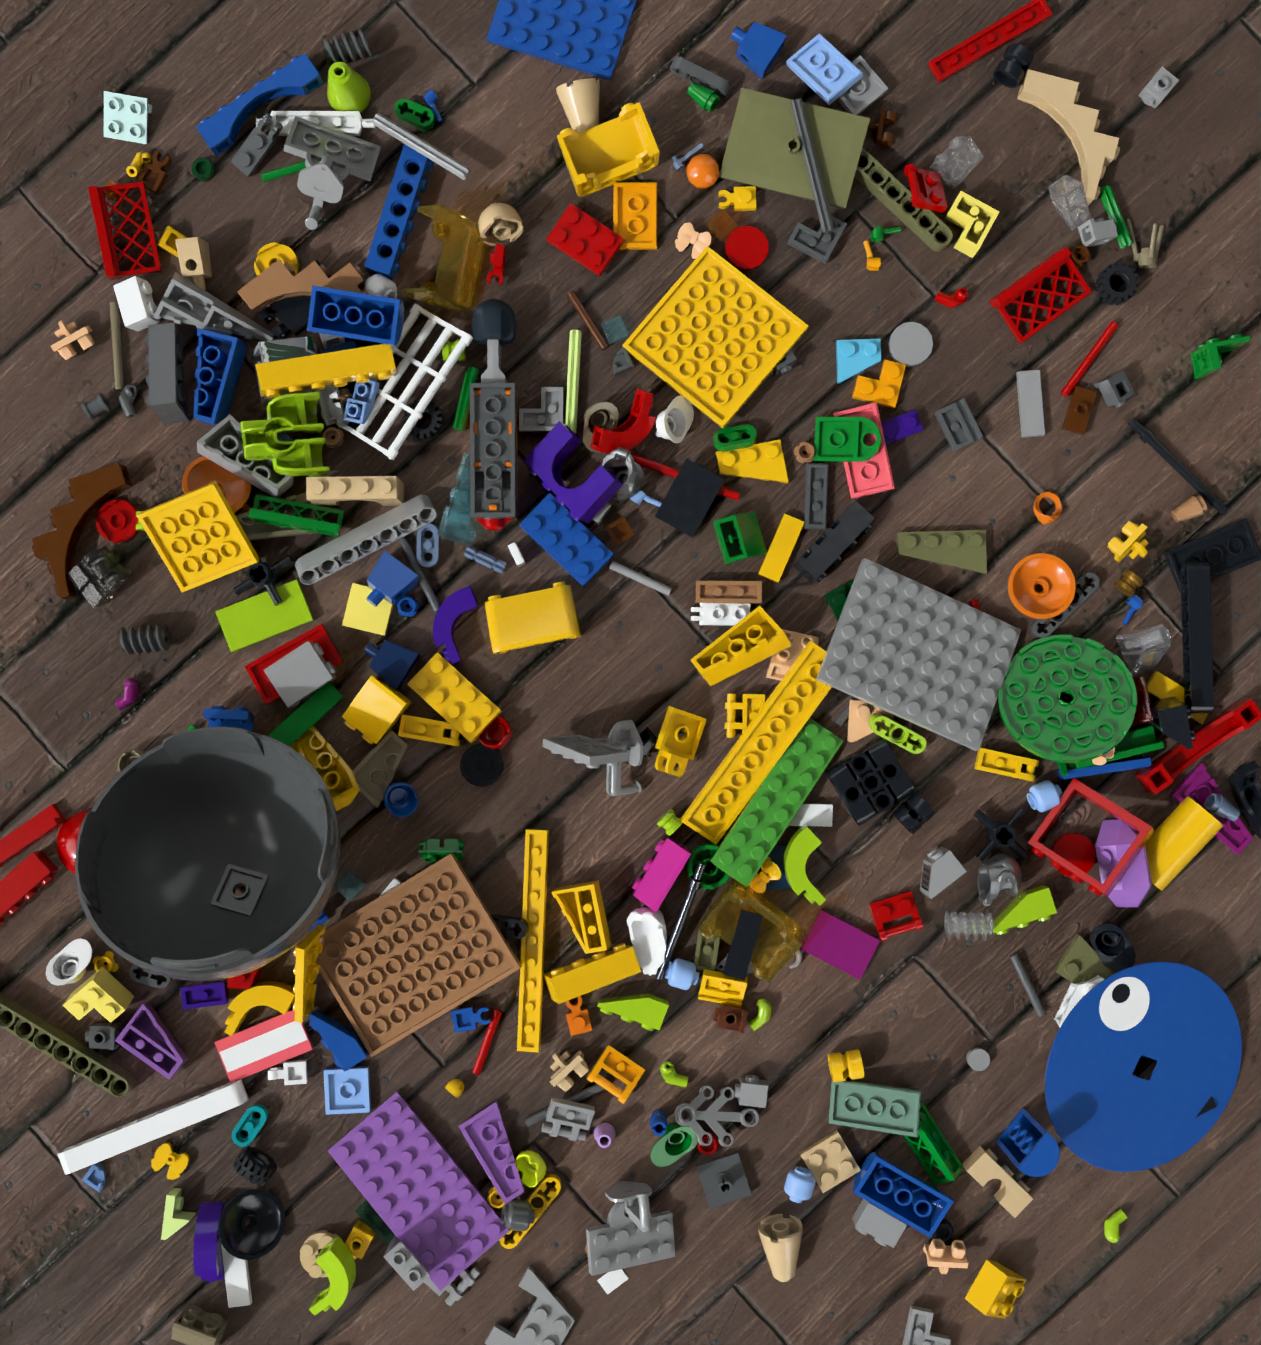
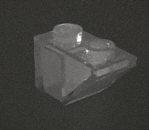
M1064 175L1048 187L1053 206L1072 231L1091 219L1083 183L1068 175Z

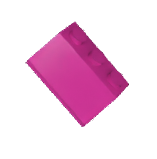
M668 836L665 840H659L654 849L657 851L655 857L647 860L643 867L646 872L642 878L637 877L632 886L634 889L633 896L655 912L659 909L691 855L688 848Z

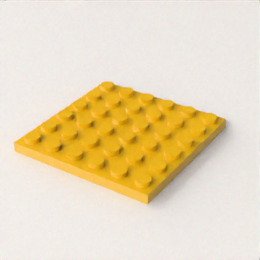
M706 246L622 346L724 429L807 331L809 326L710 247Z

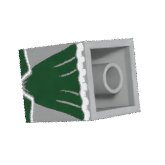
M311 336L258 342L251 358L261 398L267 396H262L255 364L316 355L317 346L312 342Z

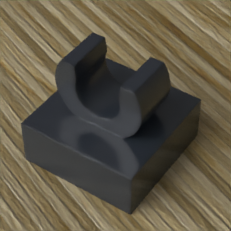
M646 727L639 735L643 742V756L646 754L648 757H651L652 754L649 751L656 745L658 738Z

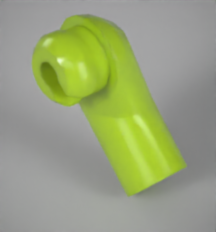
M765 998L757 1001L758 1015L748 1022L754 1031L770 1019L772 1006Z
M669 1061L661 1064L660 1072L666 1083L687 1087L688 1076L677 1074L673 1064Z
M1121 1209L1108 1217L1104 1222V1235L1111 1243L1119 1241V1224L1128 1218Z

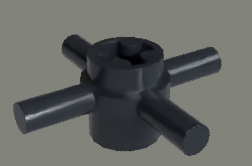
M290 555L273 565L259 560L249 567L247 573L248 580L233 588L235 593L240 595L253 586L266 588L274 605L282 604L283 601L274 584L278 580V572L294 563V560ZM261 570H264L266 573V578L260 580V577H263L264 572Z
M1019 807L1007 822H993L978 809L973 816L988 828L987 837L989 842L976 857L983 862L995 847H1009L1022 860L1026 859L1029 853L1015 842L1016 833L1013 829L1026 812ZM1001 828L1005 829L1003 831V835L1006 837L1004 840L996 838V833H999Z

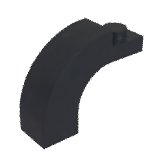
M1253 761L1248 764H1242L1234 770V774L1229 776V784L1241 814L1254 833L1261 839L1260 767Z

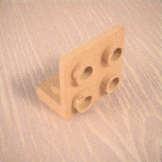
M782 629L792 646L771 656L766 678L781 681L810 640L818 645V637Z

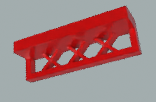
M56 804L50 805L0 840V868L65 823L66 819Z

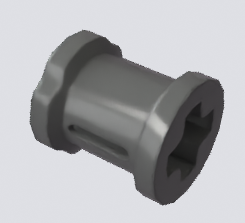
M102 393L97 394L96 398L87 403H81L84 413L91 421L98 414L111 410L109 402Z

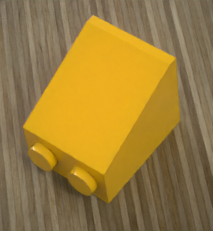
M371 675L342 717L346 720L344 723L354 731L357 728L362 732V738L368 743L373 744L374 742L379 744L411 705L412 701L398 690L392 688L379 675Z

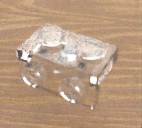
M958 136L949 143V147L935 158L930 169L931 171L939 172L949 188L955 189L984 156L971 137Z

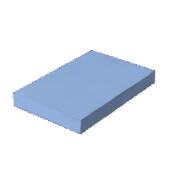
M820 33L786 61L787 66L828 105L863 78L862 72Z

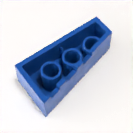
M197 328L199 344L196 347L198 368L195 370L197 389H195L194 419L215 427L229 415L248 345L239 338Z

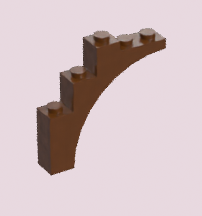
M120 463L69 479L70 487L68 490L75 501L50 509L52 514L50 520L53 527L57 530L32 538L34 544L32 545L33 553L39 560L49 561L47 567L56 582L54 589L62 599L70 600L77 597L73 576V562L77 543L87 522L106 501L116 494L133 487L126 466Z

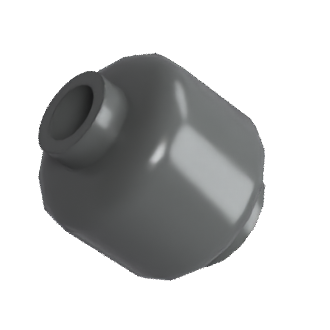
M513 1199L506 1205H503L501 1223L505 1224L508 1230L526 1231L530 1223H534L535 1210L531 1209L528 1201Z

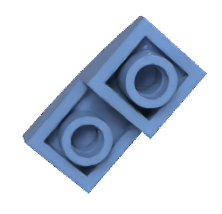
M370 380L366 383H355L353 398H347L343 420L365 424L373 408L380 382Z

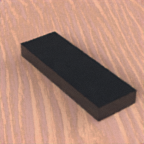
M744 909L740 910L723 969L724 975L745 980L762 922V914Z

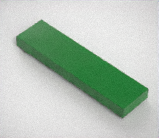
M330 682L326 683L272 731L268 737L274 738L290 747L344 697Z

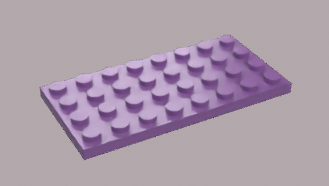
M399 1091L395 1092L328 1150L329 1154L399 1241H402L430 1272L429 1278L440 1291L510 1231L505 1227V1224L501 1223V1217Z

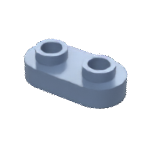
M428 523L417 531V561L423 567L432 568L437 565L440 558V532L436 526ZM431 531L433 533L432 538L426 539L425 534ZM427 553L432 554V559L430 561L425 560V555Z

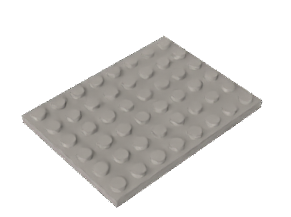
M864 558L861 560L816 680L977 751L983 740L998 697V689L1002 686L1005 678L1004 675L1010 664L1021 629Z

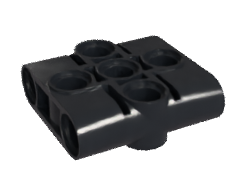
M882 737L826 771V775L858 826L883 811L891 809L893 805L915 792L914 786ZM857 757H862L864 760V765L860 769L854 767V760ZM888 764H892L894 767V773L891 776H886L884 773V768ZM868 776H873L876 780L875 785L871 788H868L865 784ZM854 787L857 795L853 799H848L846 795L847 790ZM880 795L887 797V802L884 806L877 804V799ZM868 800L870 801V803L872 804V806L874 807V809L876 810V812H874V810H873V808L871 807V805L869 804Z

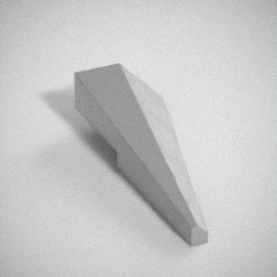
M176 272L153 316L155 319L160 320L163 318L172 320L177 324L195 325L196 328L227 335L245 336V339L250 340L254 338L271 341L275 335Z

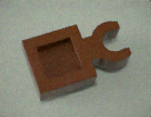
M155 151L153 154V164L146 163L136 181L144 182L145 188L156 194H159L168 177L164 169L170 167L172 163L168 156L165 157L163 162H159L161 154L158 151Z

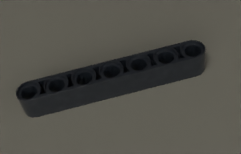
M1183 561L1180 568L1184 704L1189 707L1191 714L1212 713L1214 708L1210 566L1207 561Z

